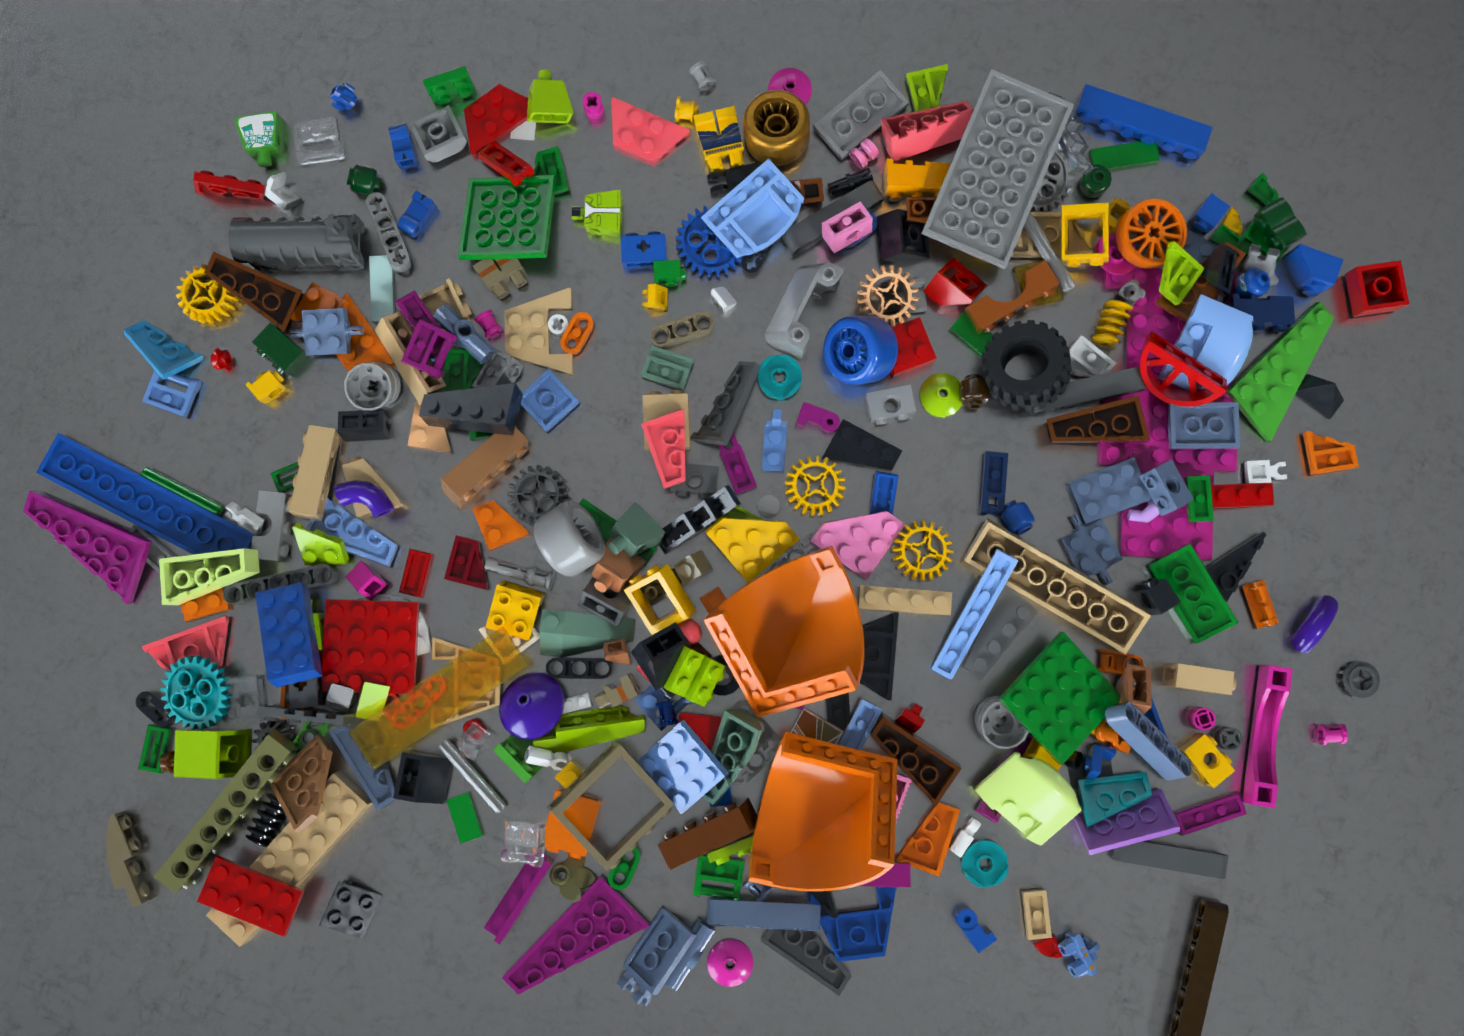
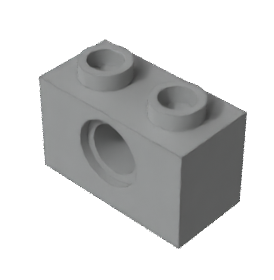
M911 384L866 393L864 397L870 423L876 422V425L887 424L889 419L898 418V421L912 418L911 415L916 412ZM885 402H894L896 404V410H887L885 408Z

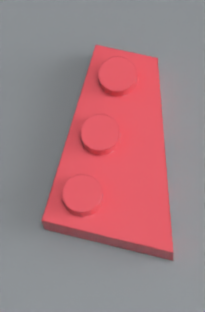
M681 409L641 423L664 489L685 482V410Z

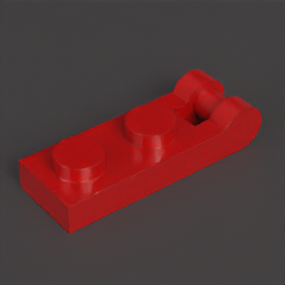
M496 141L491 142L478 152L481 161L508 178L516 187L523 182L524 178H529L534 174L530 164Z

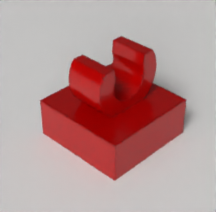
M915 703L910 709L904 708L898 714L895 721L915 733L922 727L925 719L919 716L923 707Z

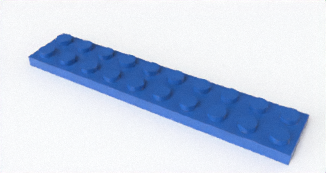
M60 433L55 437L36 471L39 475L193 555L242 548L250 549L252 537L256 536Z

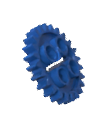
M705 205L703 212L700 213L696 208L695 216L688 213L687 218L689 221H681V225L684 228H677V233L682 236L675 238L676 242L681 243L676 246V250L682 251L679 254V259L686 258L684 261L685 267L690 264L692 265V273L699 269V276H702L705 271L708 278L711 277L712 272H715L719 278L720 271L723 270L728 275V267L735 270V262L741 263L742 258H736L726 246L722 245V241L716 234L707 228V224L701 219L708 211ZM693 237H699L702 240L699 244H692L690 242ZM708 239H710L711 241L715 239L716 244H713L712 242L708 244ZM702 250V252L699 255L696 254L697 251ZM713 253L716 255V259L708 261L705 259V255Z

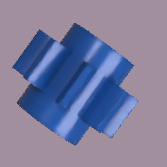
M347 82L342 83V85L339 83L335 84L329 94V97L333 99L331 105L339 111H344L345 108L350 110L357 101V96L353 93L355 88Z

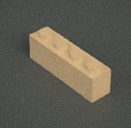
M399 311L382 317L375 332L419 405H422L424 394L443 392L446 384L442 377L440 379L432 377L401 362L414 333L403 314ZM428 357L426 364L432 367L433 363Z
M309 425L307 432L303 435L304 448L303 452L298 456V474H295L293 478L294 491L288 500L289 512L295 517L322 521L341 438L337 433L338 431L334 428Z
M860 585L858 586L857 604L859 609L949 616L951 615L952 592Z

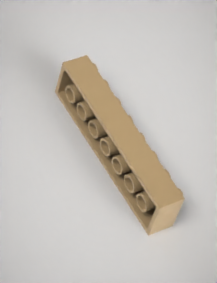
M989 518L986 519L964 555L965 562L983 572L996 549L1018 559V562L1005 585L1124 654H1127L1151 616L1147 609Z
M342 771L333 773L326 781L318 817L302 833L295 831L289 822L249 868L299 887L373 803L368 795ZM213 908L206 915L239 947L248 943L261 929L258 926Z

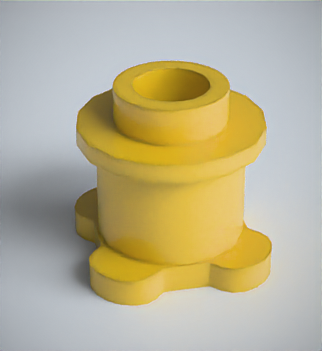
M677 96L675 122L679 123L680 119H686L693 123V115L699 114V105H696L695 100H692V102L681 101V96Z

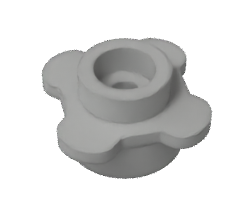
M1134 279L1123 285L1119 290V295L1126 300L1125 303L1133 306L1139 298L1145 297L1146 291L1141 289L1139 281Z

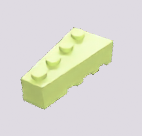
M242 548L159 559L162 605H180L260 573L258 550Z

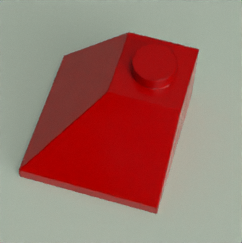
M953 257L937 272L923 291L930 300L937 302L939 305L971 304L987 287V284Z

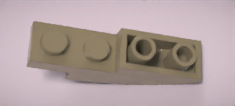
M123 811L110 815L107 827L106 853L109 872L115 890L124 887L132 907L151 900L149 896V887L143 882L141 877L140 865L134 860L135 856L142 853L140 850L141 844L139 839L134 836L131 828V819Z

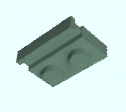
M651 345L641 377L677 390H684L694 360Z

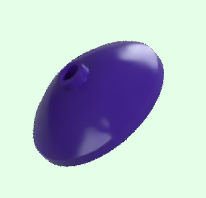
M530 672L519 676L508 685L501 697L499 716L502 725L510 734L520 739L531 740L544 736L556 726L562 716L564 709L563 690L554 678L542 672Z

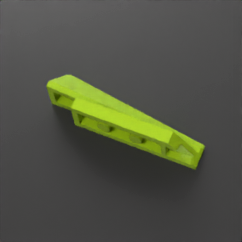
M622 705L613 708L607 707L562 714L560 720L550 732L542 737L533 739L534 747L551 750L552 753H565L643 733L645 731L644 717H636L630 714L628 708Z

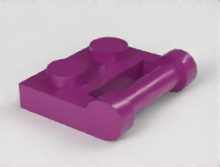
M419 319L401 362L440 379L442 374L441 368L452 344H455L457 336ZM437 337H440L444 341L431 367L426 362Z

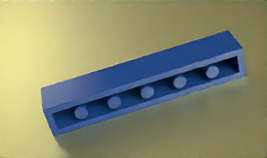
M1085 84L1072 116L1082 123H1091L1103 130H1112L1120 133L1123 137H1132L1148 145H1152L1155 142L1157 146L1162 147L1167 152H1176L1182 154L1185 158L1197 160L1205 152L1213 128L1212 126Z

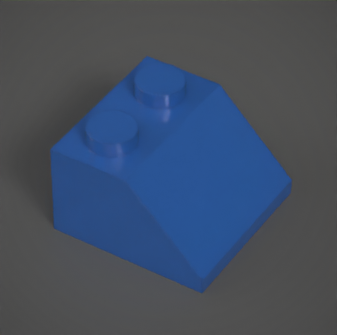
M1299 244L1282 257V262L1295 288L1302 290V293L1308 296H1317L1335 285L1344 260L1303 244Z

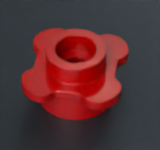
M216 348L214 353L211 354L213 367L216 370L225 369L226 371H231L232 358L228 350L222 351L220 348Z

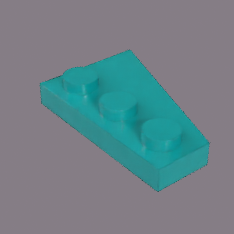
M1147 772L1077 781L1087 827L1127 809L1152 795Z

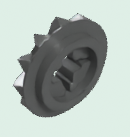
M1363 661L1354 662L1343 670L1344 675L1341 681L1344 683V690L1348 691L1351 696L1367 698L1378 690L1380 676L1376 668L1370 663ZM1359 673L1361 677L1368 678L1365 682H1361V686L1358 682L1353 681V679L1359 677Z

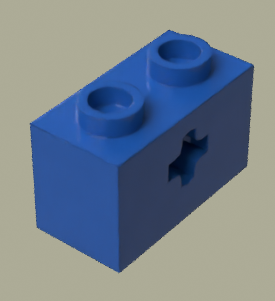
M652 231L648 235L628 233L620 237L624 269L653 267V261L667 260L666 237L661 232ZM642 246L647 247L646 252L644 253L641 251Z

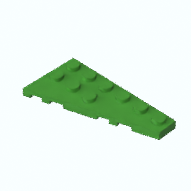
M1321 301L1315 302L1226 391V394L1233 402H1238L1239 410L1266 442L1272 441L1334 320V317Z

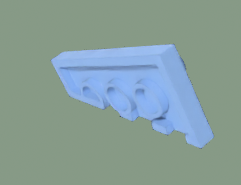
M328 498L322 521L310 519L306 527L307 530L313 532L317 529L329 536L341 538L348 553L386 567H390L398 549L395 543Z

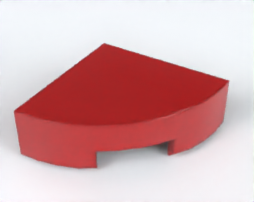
M1054 933L1051 934L1052 938H1044L1032 942L1034 947L1047 957H1064L1058 948L1059 943Z

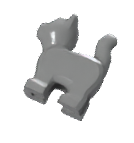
M1251 244L1248 255L1243 262L1241 274L1251 268H1259L1268 274L1270 288L1277 285L1279 278L1275 275L1274 271L1280 249L1269 248L1267 255L1263 256L1260 251L1261 245Z

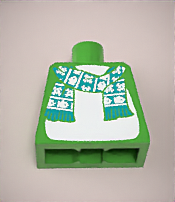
M276 111L235 117L234 120L245 152L251 158H257L260 167L271 166V155L282 153L283 118Z

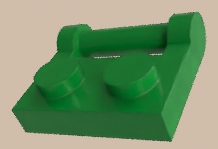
M705 854L698 857L693 896L707 895L739 901L745 860L730 858V861L717 865L716 861L709 863L708 857ZM702 879L734 884V889L703 886Z

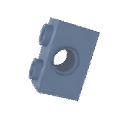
M1172 459L1139 476L1161 516L1175 511L1194 500Z

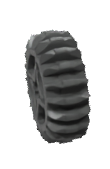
M537 465L536 472H534L532 466H528V474L524 470H520V474L523 477L520 479L514 476L513 479L517 481V484H509V487L514 489V492H508L507 496L514 499L510 500L508 504L510 506L516 505L512 513L517 514L520 512L518 515L519 520H523L527 516L526 524L530 525L533 519L535 524L542 515L562 503V499L569 498L568 494L562 493V491L568 489V486H560L564 482V478L559 477L556 479L558 472L555 470L550 474L551 468L548 466L545 467L543 472L541 465ZM542 478L550 480L556 492L545 491ZM535 479L533 487L530 490H523L522 492V489L525 486V484L530 480ZM537 490L545 494L539 501L530 496L534 495ZM521 498L532 501L534 513L528 512L523 507ZM555 499L553 505L541 513L543 504L546 501Z

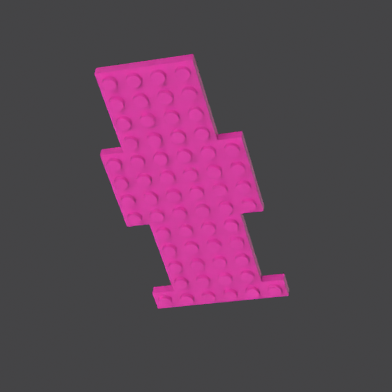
M1135 267L1124 275H1114L1104 270V290L1119 291L1124 284L1135 279L1139 281L1140 288L1146 291L1145 297L1139 298L1132 306L1133 310H1125L1130 315V318L1125 319L1127 326L1125 327L1124 370L1140 367L1142 347L1150 331L1175 345L1186 324L1155 305V302L1164 296L1159 292L1163 269ZM1234 272L1230 295L1219 292L1214 300L1218 301V296L1236 294L1234 291L1235 280L1237 276L1241 275V272ZM1152 352L1148 354V359L1158 357ZM1164 365L1151 366L1150 369L1153 374L1162 382L1163 379H1160L1158 376ZM1230 382V383L1227 385V389H1228L1234 382ZM1172 383L1169 385V387L1186 390ZM1147 387L1146 390L1101 400L1102 405L1138 395L1150 441L1099 443V466H1112L1134 457L1142 475L1172 459L1183 480L1187 476L1210 475L1211 485H1214V471H1237V449H1169L1167 404L1169 403L1156 397ZM1225 392L1212 402L1233 401ZM1146 502L1129 509L1143 511L1149 503ZM1187 504L1164 516L1159 514L1148 523L1129 521V509L1120 512L1119 553L1121 556L1162 558L1178 548L1191 543L1201 560H1212L1213 521L1188 523Z

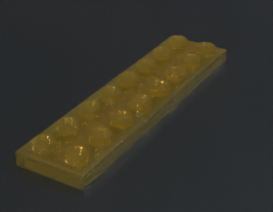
M501 627L348 732L372 769L376 770L529 666V664L505 628Z

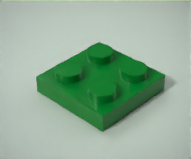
M466 66L423 80L425 89L434 105H445L453 99L459 97L466 98L476 92Z

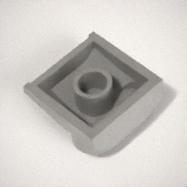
M449 105L413 123H409L427 161L439 162L460 152L466 146L467 141Z

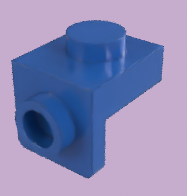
M1094 744L1083 761V769H1086L1085 778L1095 780L1101 772L1102 759L1111 761L1116 755V749L1110 748L1106 744Z

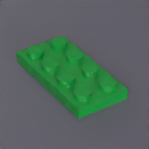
M1191 543L1149 564V568L1158 580L1166 578L1181 603L1174 606V609L1196 644L1238 624L1237 618Z

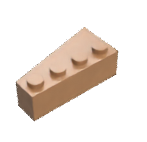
M516 427L513 435L493 434L441 478L442 492L461 510L484 487L488 486L499 473L508 469L516 457L519 459L527 452L528 439Z

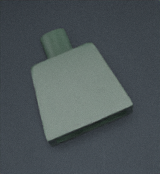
M635 502L614 524L610 533L612 541L608 543V548L614 555L623 550L629 557H635L658 545L665 531Z

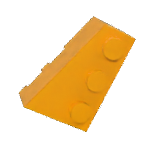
M887 158L882 173L884 199L897 202L907 197L937 198L951 163L926 161L924 165H913V160H906L905 164L893 163V159Z

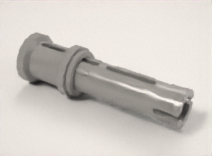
M488 557L485 563V571L524 580L529 586L534 584L545 587L547 591L551 590L555 579V571L539 570L536 566L528 568Z

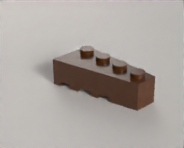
M213 252L204 273L285 332L302 290Z
M1138 395L1047 419L1052 443L1150 441Z
M883 712L870 733V736L890 758L897 759V765L908 775L936 807L962 769L960 764Z
M749 797L738 803L733 802L723 807V810L718 813L714 811L702 817L703 820L698 823L692 821L684 825L683 830L678 833L673 830L663 835L664 840L658 844V847L669 870L750 834L755 829L757 814Z

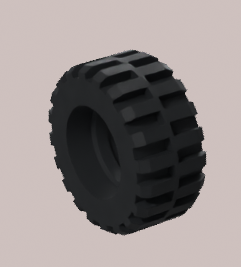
M1027 320V323L1021 324V321H1016L1014 326L1011 327L1006 325L1002 327L1000 334L995 332L991 336L992 342H987L985 352L982 354V371L991 395L995 400L999 399L1001 405L1008 407L1010 404L1012 410L1017 411L1020 408H1025V411H1032V407L1037 406L1039 409L1046 407L1045 403H1054L1057 400V394L1062 395L1065 392V385L1069 384L1071 379V358L1066 340L1063 336H1059L1058 330L1054 327L1048 329V324L1040 322L1038 325L1035 324V320ZM1023 352H1035L1048 360V366L1045 371L1030 380L1012 378L1005 372V367L1014 356Z

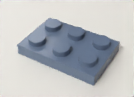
M1209 402L1191 407L1167 404L1169 449L1240 448L1238 402Z
M1134 457L1069 482L1085 524L1151 501V497L1139 477L1141 473Z

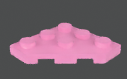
M881 511L874 514L823 522L810 541L821 549L833 546L841 563L867 580L905 524L889 512Z

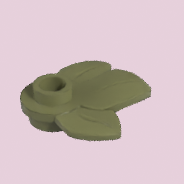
M569 856L563 864L555 865L550 871V881L554 886L559 887L561 895L567 900L580 901V889H585L596 881L593 873L583 868L585 863L584 856L581 859ZM560 872H564L566 874L565 878L562 880H559L557 878V875Z

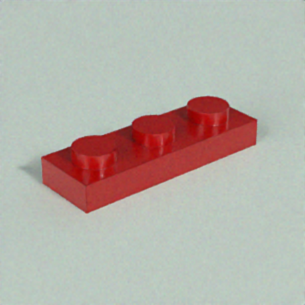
M1273 483L1211 485L1213 508L1274 505Z

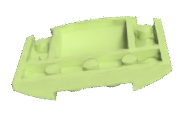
M1014 752L975 787V791L992 810H997L1021 830L1027 839L1042 845L1080 813L1081 806L1078 804L1076 793L1070 783L1056 769L1033 756L1032 759L1022 758L1020 753Z

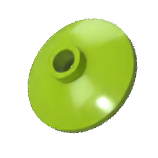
M936 373L929 376L923 382L919 393L923 408L936 417H948L956 413L962 406L959 391L960 381L948 373ZM945 390L947 392V396L941 397L939 395V391Z

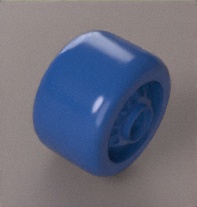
M856 315L844 317L835 322L826 334L823 346L825 363L832 375L843 383L859 385L879 381L891 372L897 361L898 341L895 332L885 320L878 316Z

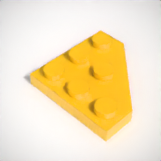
M721 517L705 530V533L748 583L800 540L791 527L782 520L769 521Z

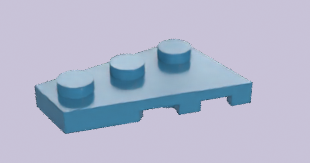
M145 320L123 329L124 335L163 380L203 361L202 354L197 351L195 353L186 348L185 344L167 337L165 332Z

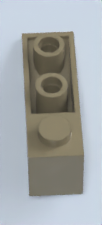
M702 550L690 554L670 567L683 588L713 570ZM658 579L640 588L651 606L668 597Z

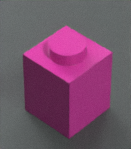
M362 560L345 576L357 592L371 601L387 585L375 569Z

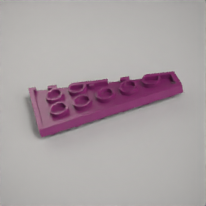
M30 490L23 512L42 529H47L55 536L54 540L59 544H64L70 550L69 553L93 575H98L107 583L106 586L111 591H116L122 597V601L126 604L133 603L152 541L37 490Z
M601 875L581 895V900L575 902L506 972L502 979L519 995L542 983L544 980L649 927L650 924Z

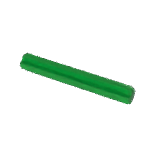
M145 467L140 474L142 477L218 516L223 512L224 508L221 504L150 467Z

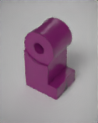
M803 402L795 426L804 428L807 423L820 428L825 434H831L839 427L840 419L837 414Z

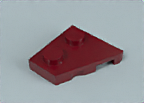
M455 536L444 579L488 590L479 541Z

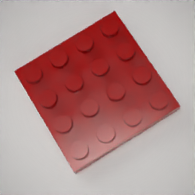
M326 599L321 691L329 692L331 685L337 684L353 689L354 693H362L364 682L389 686L388 694H415L419 602Z

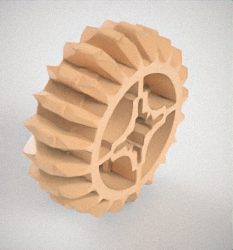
M884 265L880 266V273L873 268L871 271L874 277L866 274L864 277L869 282L859 283L865 290L857 291L858 295H864V299L857 300V303H865L866 305L860 311L865 312L868 310L869 313L867 315L878 316L886 322L889 320L891 326H895V318H897L899 323H903L904 319L901 315L904 314L909 318L911 314L907 309H916L914 305L910 304L911 301H918V297H912V293L918 292V288H910V285H913L915 280L912 279L907 282L906 279L910 276V273L906 272L901 276L903 269L901 267L895 273L894 265H889L888 272H886ZM882 277H892L891 281L883 289L873 285ZM898 281L904 287L905 300L896 293ZM890 289L893 298L897 299V301L887 300L885 302L883 300L885 297H882V294L878 291L888 292ZM870 292L879 298L877 311L870 302ZM891 303L902 306L894 314L883 315L885 309Z

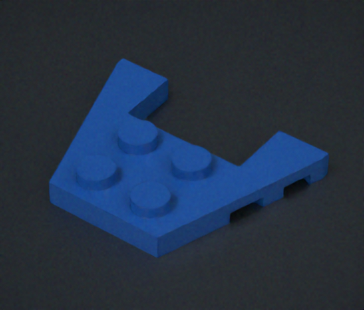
M876 887L879 907L876 910L838 914L839 917L833 919L821 907L820 924L838 962L885 956L897 887ZM807 893L811 904L822 906L812 894Z

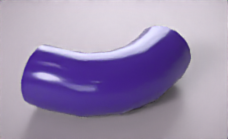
M352 480L333 487L334 493L343 507L352 503H362L369 508L373 518L384 516L395 509L384 490L371 482Z
M1322 595L1316 598L1310 613L1290 638V642L1295 649L1302 653H1309L1321 640L1338 611V602L1335 598L1329 595Z

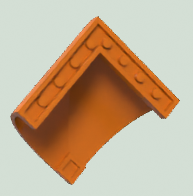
M833 546L798 557L761 575L722 601L704 619L708 630L757 718L856 691L860 683L864 666L862 621L852 585Z
M785 732L771 764L759 806L751 849L748 881L796 891H833L868 883L889 871L894 866L897 759Z

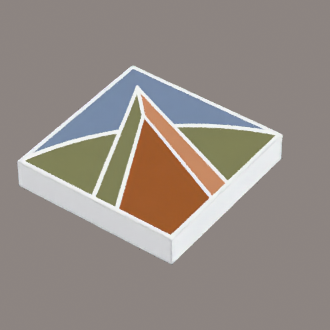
M804 708L790 733L838 744L845 731Z

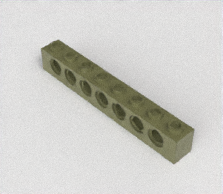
M276 729L271 731L155 874L154 878L175 894L182 888L187 889L196 879L193 874L197 870L201 872L210 860L207 857L210 853L216 854L224 844L221 841L225 835L229 837L238 827L235 822L239 817L244 819L251 811L252 807L249 806L253 800L258 801L266 792V789L263 787L267 782L272 784L281 772L278 771L282 764L286 766L295 756L292 751L297 745ZM266 755L273 757L274 764L267 761ZM252 773H256L260 777V781L254 780ZM238 791H242L246 799L239 797ZM224 808L231 812V816H227L224 813ZM210 826L217 830V834L211 832ZM195 844H199L203 851H199ZM181 862H185L189 869L184 868Z

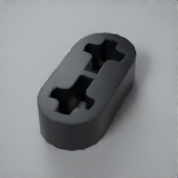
M145 691L137 696L136 707L155 725L166 727L175 723L176 716H168L171 709H164V706L168 703L161 700L159 694L154 691ZM151 697L150 703L155 707L151 705L145 706L146 700L144 698ZM160 712H168V720L162 721L163 715Z

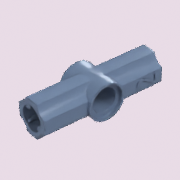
M448 304L441 305L433 314L435 321L444 330L457 336L455 344L465 348L481 364L488 361L495 353V348L475 330L474 324L469 320L463 319ZM460 332H466L469 335L464 336Z
M699 918L691 929L697 935L665 983L666 986L676 991L690 969L693 970L703 954L702 950L715 931L712 926L706 925V922Z

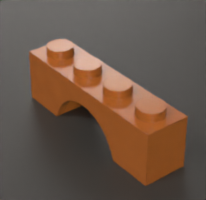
M1046 260L1025 272L1023 276V292L1018 298L1008 302H999L986 295L967 306L965 312L978 334L983 331L986 334L998 327V322L1005 320V322L1010 321L1017 316L1016 312L1024 308L1026 311L1037 304V299L1042 296L1044 299H1047L1057 292L1055 289L1060 283Z

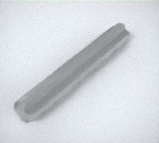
M1029 212L1024 224L1025 230L1044 260L1050 266L1062 289L1065 292L1071 290L1076 285L1032 213Z
M445 739L439 744L438 748L490 807L496 813L501 812L506 807V803L450 740Z

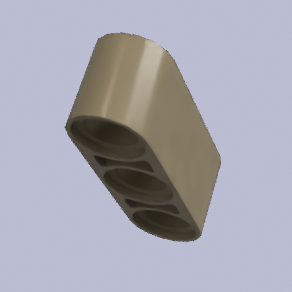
M702 311L658 325L651 331L652 343L656 347L668 349L707 336L714 329L713 317L710 313ZM706 319L710 322V325L706 328H700L698 322ZM685 326L689 331L685 335H679L677 329ZM659 333L667 335V339L664 342L655 340Z

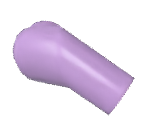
M1151 500L1143 511L1129 509L1128 520L1148 523L1160 513L1153 500Z

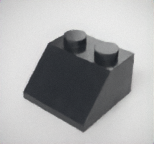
M895 209L877 216L881 260L896 263L930 259L928 236L921 234L925 226L924 223L908 221L907 211Z

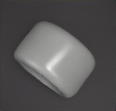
M565 501L537 519L534 525V537L541 554L553 569L564 576L571 577L580 574L600 561L605 554L606 544L598 524L590 513L576 502Z

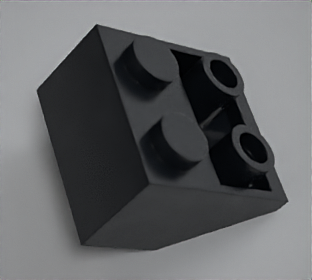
M676 622L639 642L631 651L655 691L664 687L684 646L690 648L689 641Z
M411 750L402 752L393 799L415 803L445 804L452 763L444 756Z

